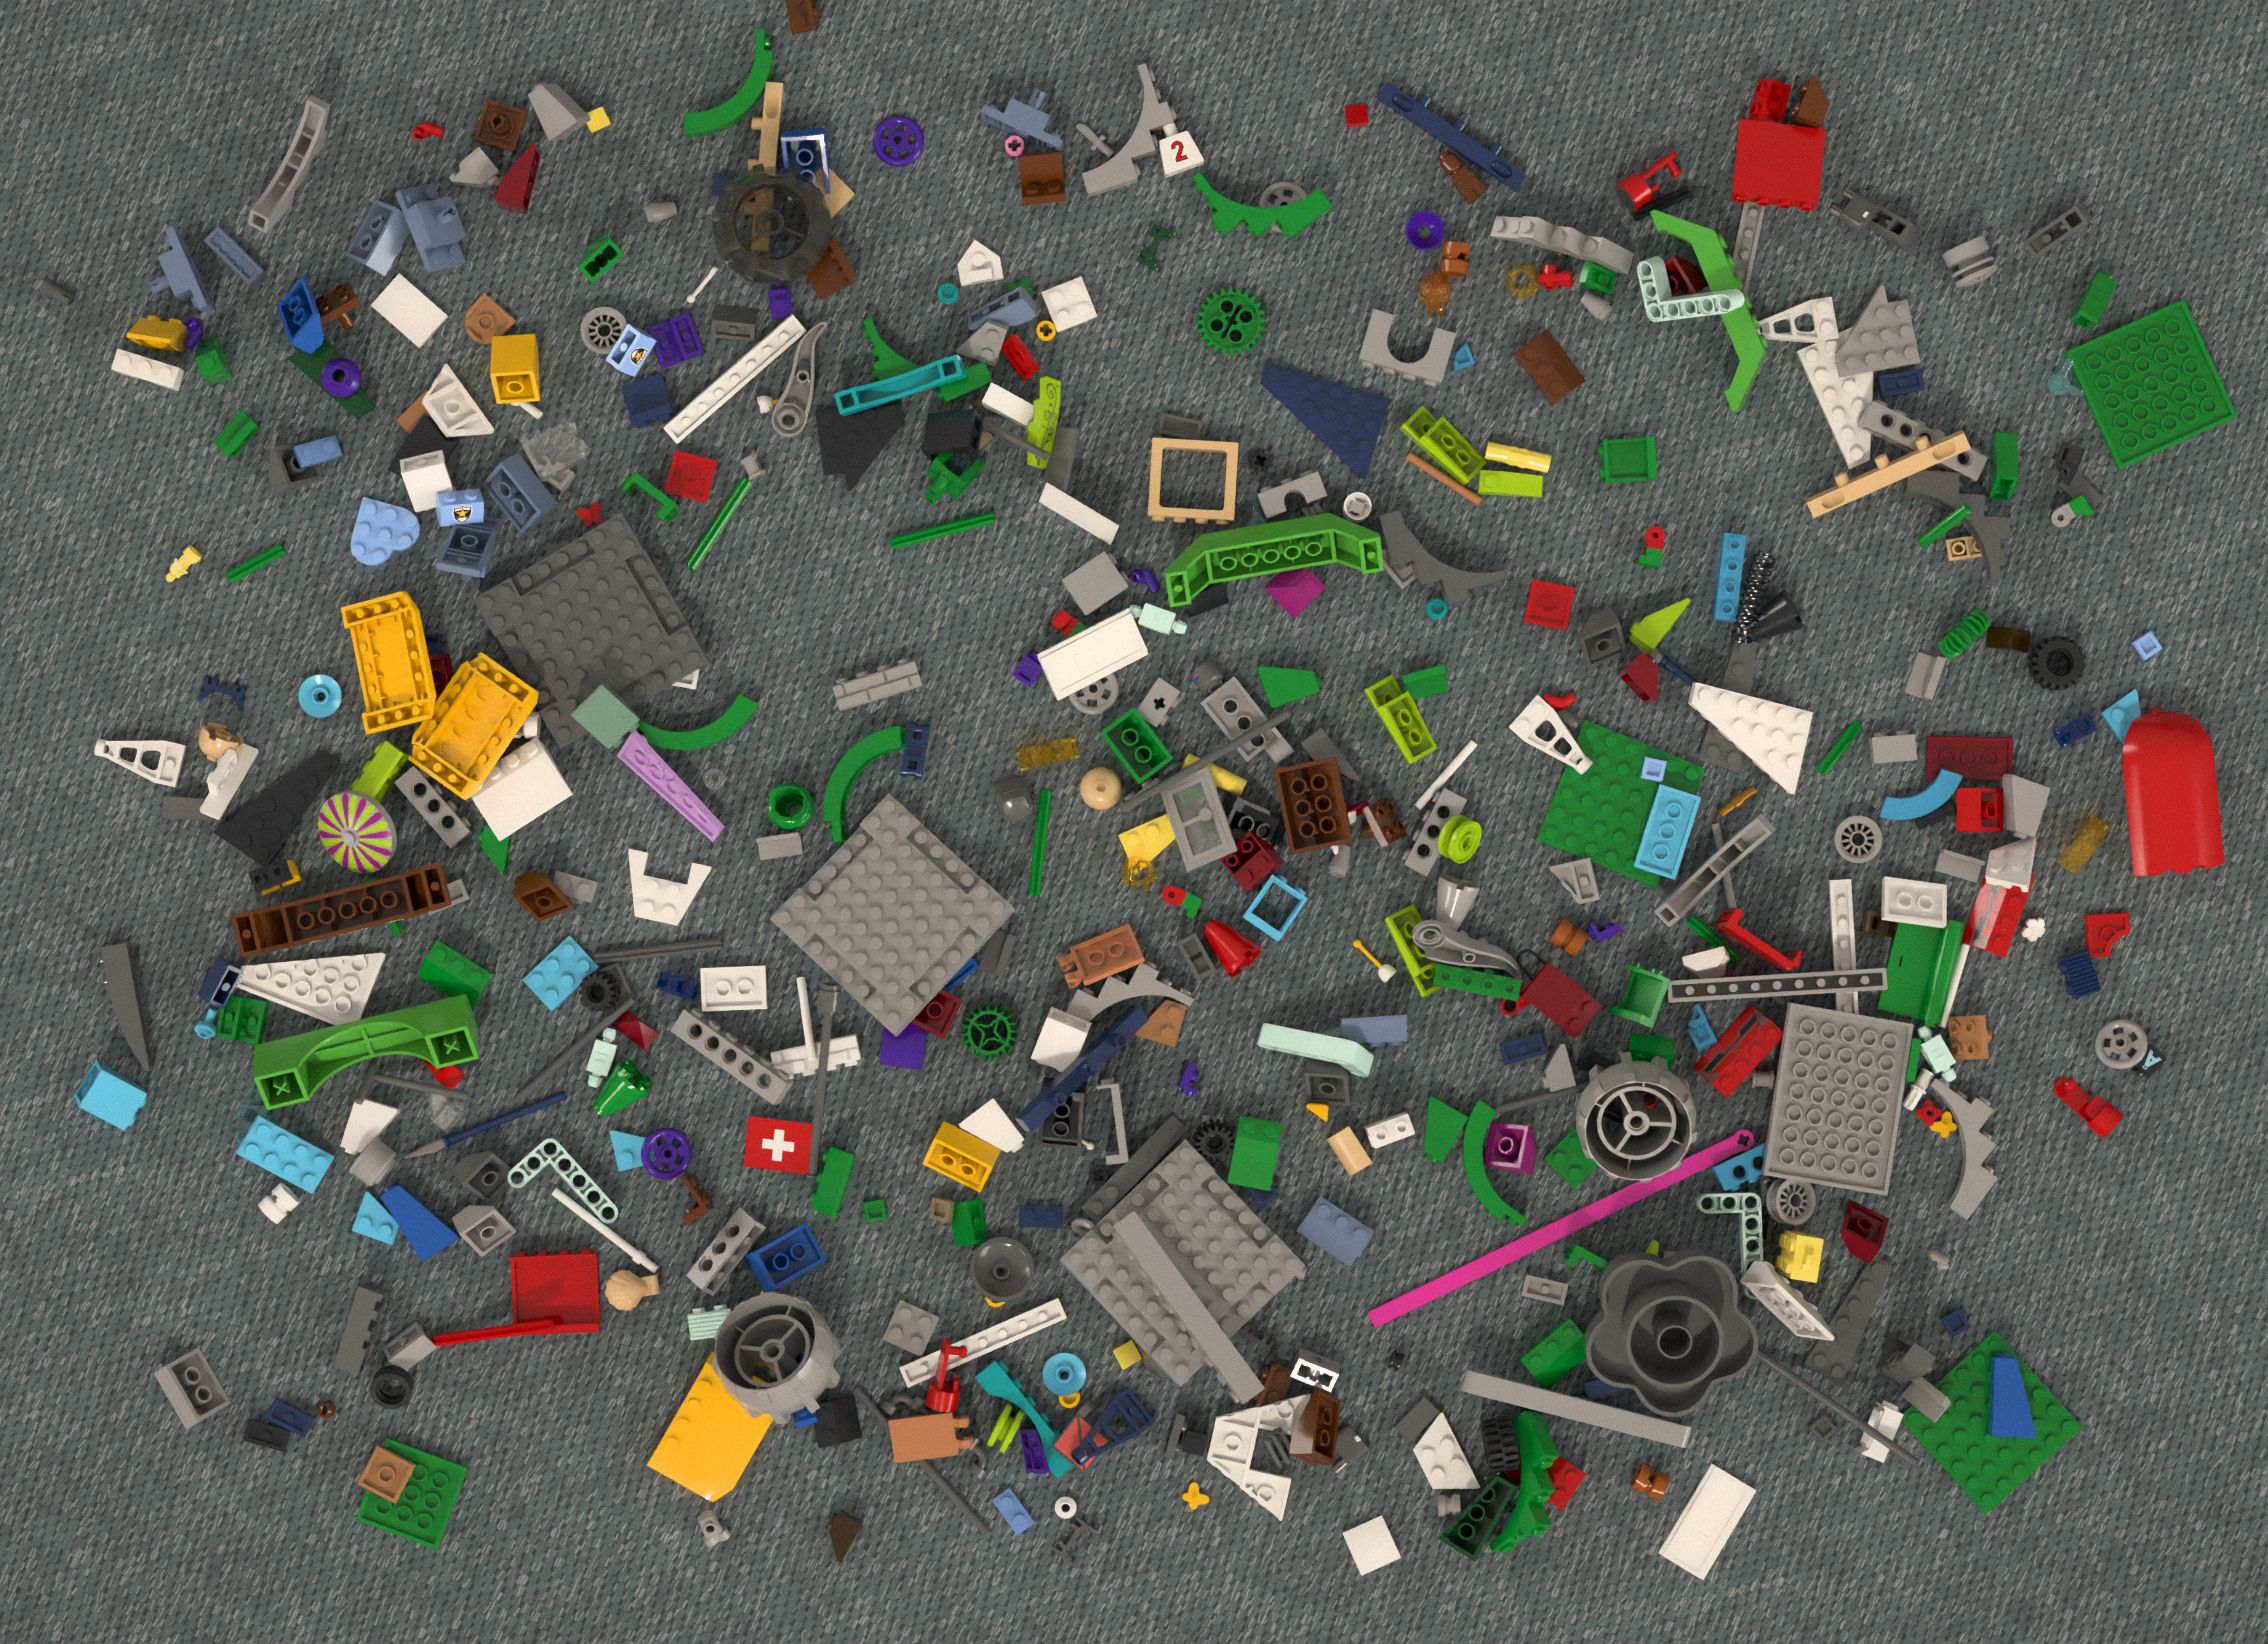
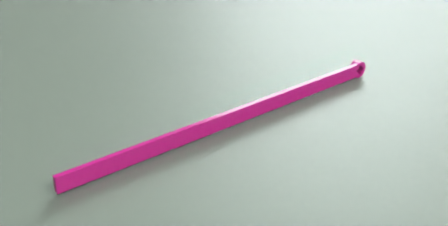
M1737 1130L1734 1135L1683 1159V1164L1676 1170H1669L1661 1176L1652 1178L1651 1182L1640 1183L1639 1180L1368 1311L1369 1317L1375 1328L1740 1151L1749 1150L1754 1144V1136L1748 1130ZM1739 1135L1748 1136L1749 1140H1747L1746 1146L1738 1144Z

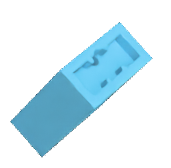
M1272 874L1243 915V918L1279 942L1307 901V898L1305 897V891L1297 886L1294 889L1287 885L1288 880L1280 874H1277L1276 877ZM1272 883H1275L1300 900L1279 931L1252 913Z

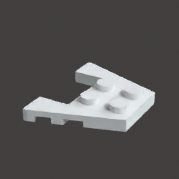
M629 849L635 916L678 926L712 867L692 863L688 884L686 885L644 875L649 853Z

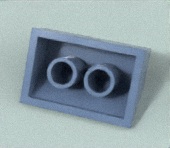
M375 199L345 256L376 273L386 276L387 272L391 270L397 254L402 250L403 243L408 234L411 233L403 212L396 207Z
M518 453L500 462L481 484L521 535L549 514L558 504Z
M1405 1014L1339 1018L1341 1039L1354 1041L1358 1044L1367 1043L1368 1047H1379L1380 1042H1389V1046L1402 1045V1041H1407V1015Z
M1320 1195L1296 1229V1232L1348 1266L1352 1265L1374 1234V1230Z

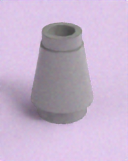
M675 202L649 203V205L644 206L648 223L653 222L655 224L673 215H677Z
M1586 292L1580 300L1596 320L1600 319L1602 322L1606 320L1613 310L1610 302L1590 292Z
M1339 845L1338 854L1333 855L1328 865V873L1330 875L1345 878L1346 873L1349 871L1351 849L1349 846Z

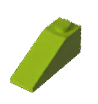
M1480 470L1478 472L1477 494L1542 498L1543 476Z
M1686 598L1645 617L1641 623L1636 621L1630 629L1632 634L1629 640L1646 653L1651 654L1688 607L1691 600Z

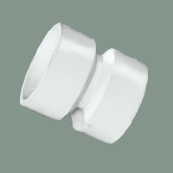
M1355 492L1350 494L1343 503V515L1350 522L1359 523L1364 521L1371 512V500L1364 493Z
M531 711L514 738H520L524 735L526 739H533L536 736L539 739L541 728L540 713Z
M280 1183L272 1190V1196L267 1195L258 1203V1206L271 1221L278 1224L287 1216L286 1211H292L300 1201L285 1184Z

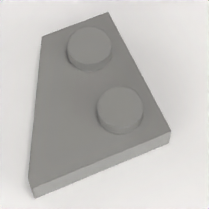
M988 319L967 341L958 347L956 353L995 367L1009 326Z
M1591 857L1549 867L1550 871L1562 882L1561 884L1566 890H1569L1578 904L1601 899Z

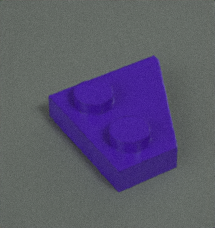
M1036 1428L1020 1429L1026 1472L1037 1474L1050 1473Z

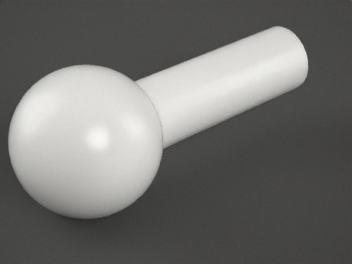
M530 402L510 403L513 406H521L536 419H539L543 414Z

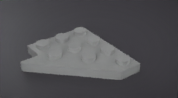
M1884 285L1876 289L1835 355L1839 378L1921 363L1908 300L1888 303Z

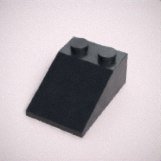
M424 414L398 450L388 470L403 478L400 460L439 450L443 451L446 465L462 436L446 437L434 419Z
M1227 792L1222 806L1235 843L1248 831H1252L1277 851L1286 831L1283 816ZM1214 821L1210 829V832L1219 836Z
M1044 1077L1041 1092L1055 1078ZM1087 1081L1067 1098L1064 1105L1059 1106L1039 1125L1038 1146L1081 1150Z

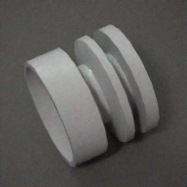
M1985 236L1972 239L1942 254L1948 268L1955 266L1959 268V270L1951 275L1952 278L1963 277V279L1955 283L1956 288L1977 284L1999 270L1997 264L1989 267L1986 265L1994 260L1993 256L1986 258L1982 256V254L1990 249Z

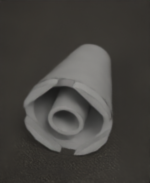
M1440 874L1437 884L1436 920L1441 923L1447 922L1450 924L1451 929L1458 931L1479 893L1480 885L1465 878L1460 880L1455 879L1453 875Z

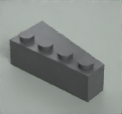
M367 1283L358 1286L352 1307L347 1315L346 1327L343 1328L340 1335V1347L335 1350L332 1361H335L334 1368L355 1375L362 1374L390 1291Z
M1899 1335L1876 1368V1371L1898 1385L1922 1377L1926 1372L1930 1373L1936 1365V1362H1934L1936 1357L1915 1342Z

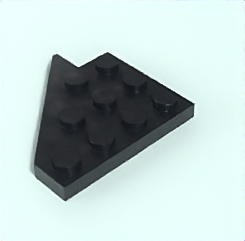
M901 400L891 401L847 416L840 415L839 409L816 411L824 476L845 473L847 490L851 491L904 423Z

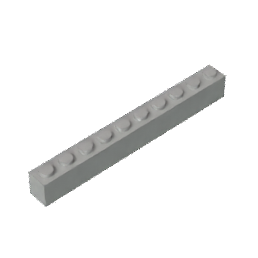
M1886 968L1675 980L1669 982L1667 1003L1888 990Z
M1131 1212L1111 1227L1113 1230L1111 1234L1118 1243L1122 1242L1126 1247V1250H1124L1125 1254L1131 1261L1135 1260L1140 1266L1137 1268L1144 1279L1148 1277L1153 1284L1150 1286L1153 1292L1158 1297L1161 1295L1165 1300L1163 1305L1170 1314L1174 1313L1179 1319L1177 1324L1183 1332L1187 1331L1192 1337L1189 1340L1195 1349L1198 1350L1200 1348L1205 1356L1202 1358L1210 1368L1213 1366L1218 1372L1216 1377L1223 1386L1226 1384L1231 1390L1229 1395L1236 1404L1240 1402L1243 1405L1265 1389L1136 1212Z

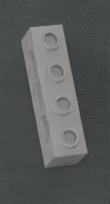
M417 766L411 767L394 783L449 848L456 847L473 832L470 829L472 824L465 816L460 817L456 813L457 806L450 799L448 801L442 796L444 791L436 783L432 785L427 779L430 777L429 774ZM423 783L426 786V792L423 795H418L416 788L419 784ZM433 800L440 802V809L436 812H433L430 808ZM448 816L454 819V825L451 828H447L444 825V820Z
M1443 788L1442 791L1437 790L1432 800L1435 803L1431 811L1427 809L1422 819L1425 822L1421 830L1417 828L1412 838L1415 841L1411 849L1407 847L1402 857L1405 860L1404 866L1425 877L1428 876L1439 855L1438 839L1440 832L1450 818L1460 815L1467 802V799L1446 788ZM1440 806H1444L1449 810L1447 818L1443 819L1438 816L1437 810ZM1431 825L1439 829V834L1435 838L1430 837L1427 833V829ZM1421 844L1429 848V853L1425 857L1420 856L1417 852V848Z
M739 1207L686 1276L701 1290L714 1296L766 1227L751 1213Z

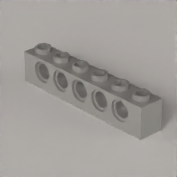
M1879 400L1867 403L1857 425L1858 428L1909 453L1918 450L1915 440L1920 438V435L1927 436L1930 444L1946 437L1943 431L1935 428L1931 430L1925 427L1926 424L1918 419L1911 420L1906 417V413L1896 409L1893 411L1887 408L1888 405ZM1882 416L1887 417L1889 420L1887 427L1881 422ZM1902 425L1908 429L1907 436L1902 435L1900 431ZM1971 447V449L1960 453L1965 458L1964 464L1959 463L1958 454L1935 464V466L1945 471L1960 473V478L1972 483L1978 480L1988 457L1982 455L1983 452L1981 450Z
M696 1008L683 1010L670 1030L672 1033L771 1104L781 1103L794 1083L789 1079L790 1075L781 1069H775L770 1060L764 1057L760 1058L754 1054L755 1050L753 1048L740 1044L735 1035L722 1031L720 1029L721 1026L715 1021L705 1019L703 1017L704 1014ZM697 1025H700L702 1028L701 1035L696 1033ZM714 1037L719 1040L718 1048L713 1045ZM731 1049L736 1052L735 1060L730 1057ZM749 1061L754 1066L753 1072H750L747 1069V1064ZM766 1074H768L771 1077V1083L769 1085L766 1084L764 1081V1076Z

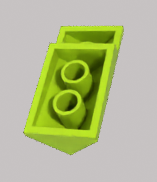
M1423 405L1399 427L1405 435L1462 485L1467 484L1487 463L1443 416L1436 420Z
M1393 674L1363 689L1408 764L1414 763L1437 749L1409 691L1401 692Z
M1414 904L1385 918L1384 921L1421 999L1442 988L1441 986L1432 985L1436 964L1442 962L1426 958L1425 951L1413 941L1412 931L1418 923L1423 921ZM1426 931V932L1424 933L1425 935H1428V936L1431 935L1429 931Z

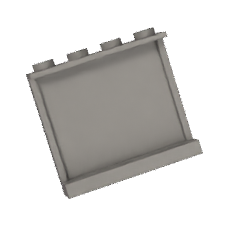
M1114 1077L1101 1079V1083L1097 1084V1089L1111 1088L1119 1151L1106 1152L1107 1165L1129 1162L1119 1081H1114Z

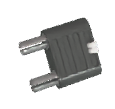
M1845 189L1843 195L1851 199V201L1843 210L1832 205L1830 212L1838 216L1839 221L1861 233L1877 215L1880 205L1861 193L1855 194L1851 190Z
M1348 1423L1337 1431L1336 1451L1343 1459L1332 1467L1335 1473H1338L1346 1465L1351 1466L1370 1450Z

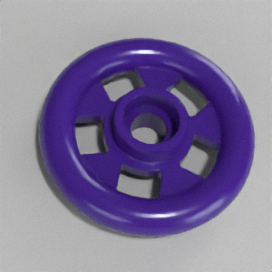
M892 116L883 120L873 134V148L876 155L884 163L891 166L901 167L909 165L920 156L923 150L924 136L921 128L914 120L905 116ZM897 124L905 125V132L896 130ZM886 129L891 131L887 140L882 137ZM909 135L915 136V144H909ZM895 138H902V142L896 144L894 142ZM887 145L893 150L890 155L886 154L883 150ZM905 149H907L909 155L900 158L898 152H902Z
M657 1129L650 1133L643 1142L641 1148L642 1163L648 1173L656 1178L663 1180L673 1179L682 1174L690 1163L691 1147L689 1141L676 1129ZM663 1137L665 1143L657 1146L655 1140ZM674 1138L680 1143L677 1149L671 1144ZM665 1150L670 1151V1155L667 1158L664 1156ZM656 1151V1161L650 1160V1152ZM677 1154L682 1156L679 1165L674 1163ZM660 1164H669L668 1171L660 1170Z

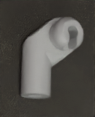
M1930 1249L1927 1252L1929 1259L1937 1261L1938 1269H1948V1262H1950L1948 1256L1935 1249Z

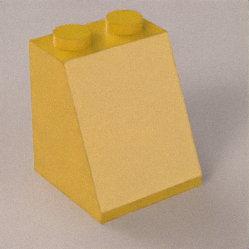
M535 334L492 337L490 376L497 404L540 401L539 356Z

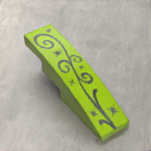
M1045 376L1040 378V399L1034 400V420L1027 423V441L1051 453L1059 415L1061 381ZM1027 451L1028 465L1040 469L1046 468L1048 459L1044 460Z

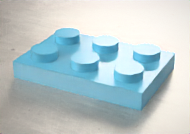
M569 935L522 980L553 1011L579 987L580 983H583V978L594 973L599 966Z

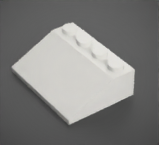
M536 736L499 760L476 794L471 796L497 839L501 841L573 794L547 748Z
M1754 1261L1740 1282L1796 1336L1833 1341L1835 1337L1824 1318L1817 1312L1816 1306L1806 1302L1800 1291L1793 1289L1785 1277L1778 1275L1774 1271L1775 1267L1767 1261Z

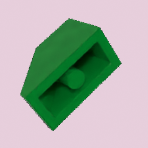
M484 825V830H480L479 842L482 843L481 847L499 871L507 872L512 834L499 841L490 826Z

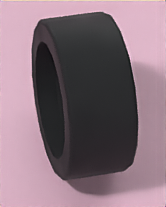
M399 1366L380 1368L375 1373L370 1386L371 1396L374 1402L386 1409L400 1408L410 1399L413 1390V1379L409 1372ZM386 1378L396 1379L403 1384L405 1388L404 1393L399 1396L386 1395L379 1387L380 1381Z

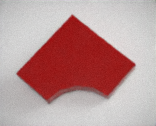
M2129 912L2084 915L2086 949L2089 951L2090 958L2110 957L2111 947L2114 942L2121 936L2130 934Z

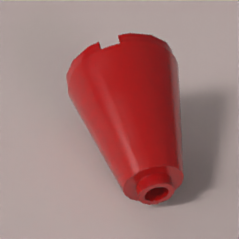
M1211 919L1203 927L1205 930L1203 932L1204 937L1231 978L1240 975L1242 972L1239 969L1244 968L1246 965L1249 967L1261 953L1260 949L1262 947L1258 943L1219 919L1215 921Z

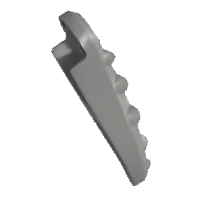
M825 321L812 327L800 340L794 355L789 380L772 413L771 423L773 429L783 437L797 436L806 425L814 393L815 344L821 334L827 329L828 324ZM791 415L795 423L792 426L784 425L782 421L784 416Z
M1432 919L1418 923L1412 931L1414 943L1425 951V957L1428 959L1461 966L1502 969L1509 972L1515 979L1521 978V969L1517 962L1501 948L1489 944L1485 938L1472 939L1468 936L1467 932H1457L1451 929L1449 923H1441L1438 920ZM1430 930L1435 932L1433 935L1429 936L1424 934L1426 931Z

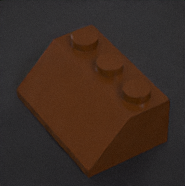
M1548 330L1530 340L1513 354L1514 358L1551 407L1586 381Z

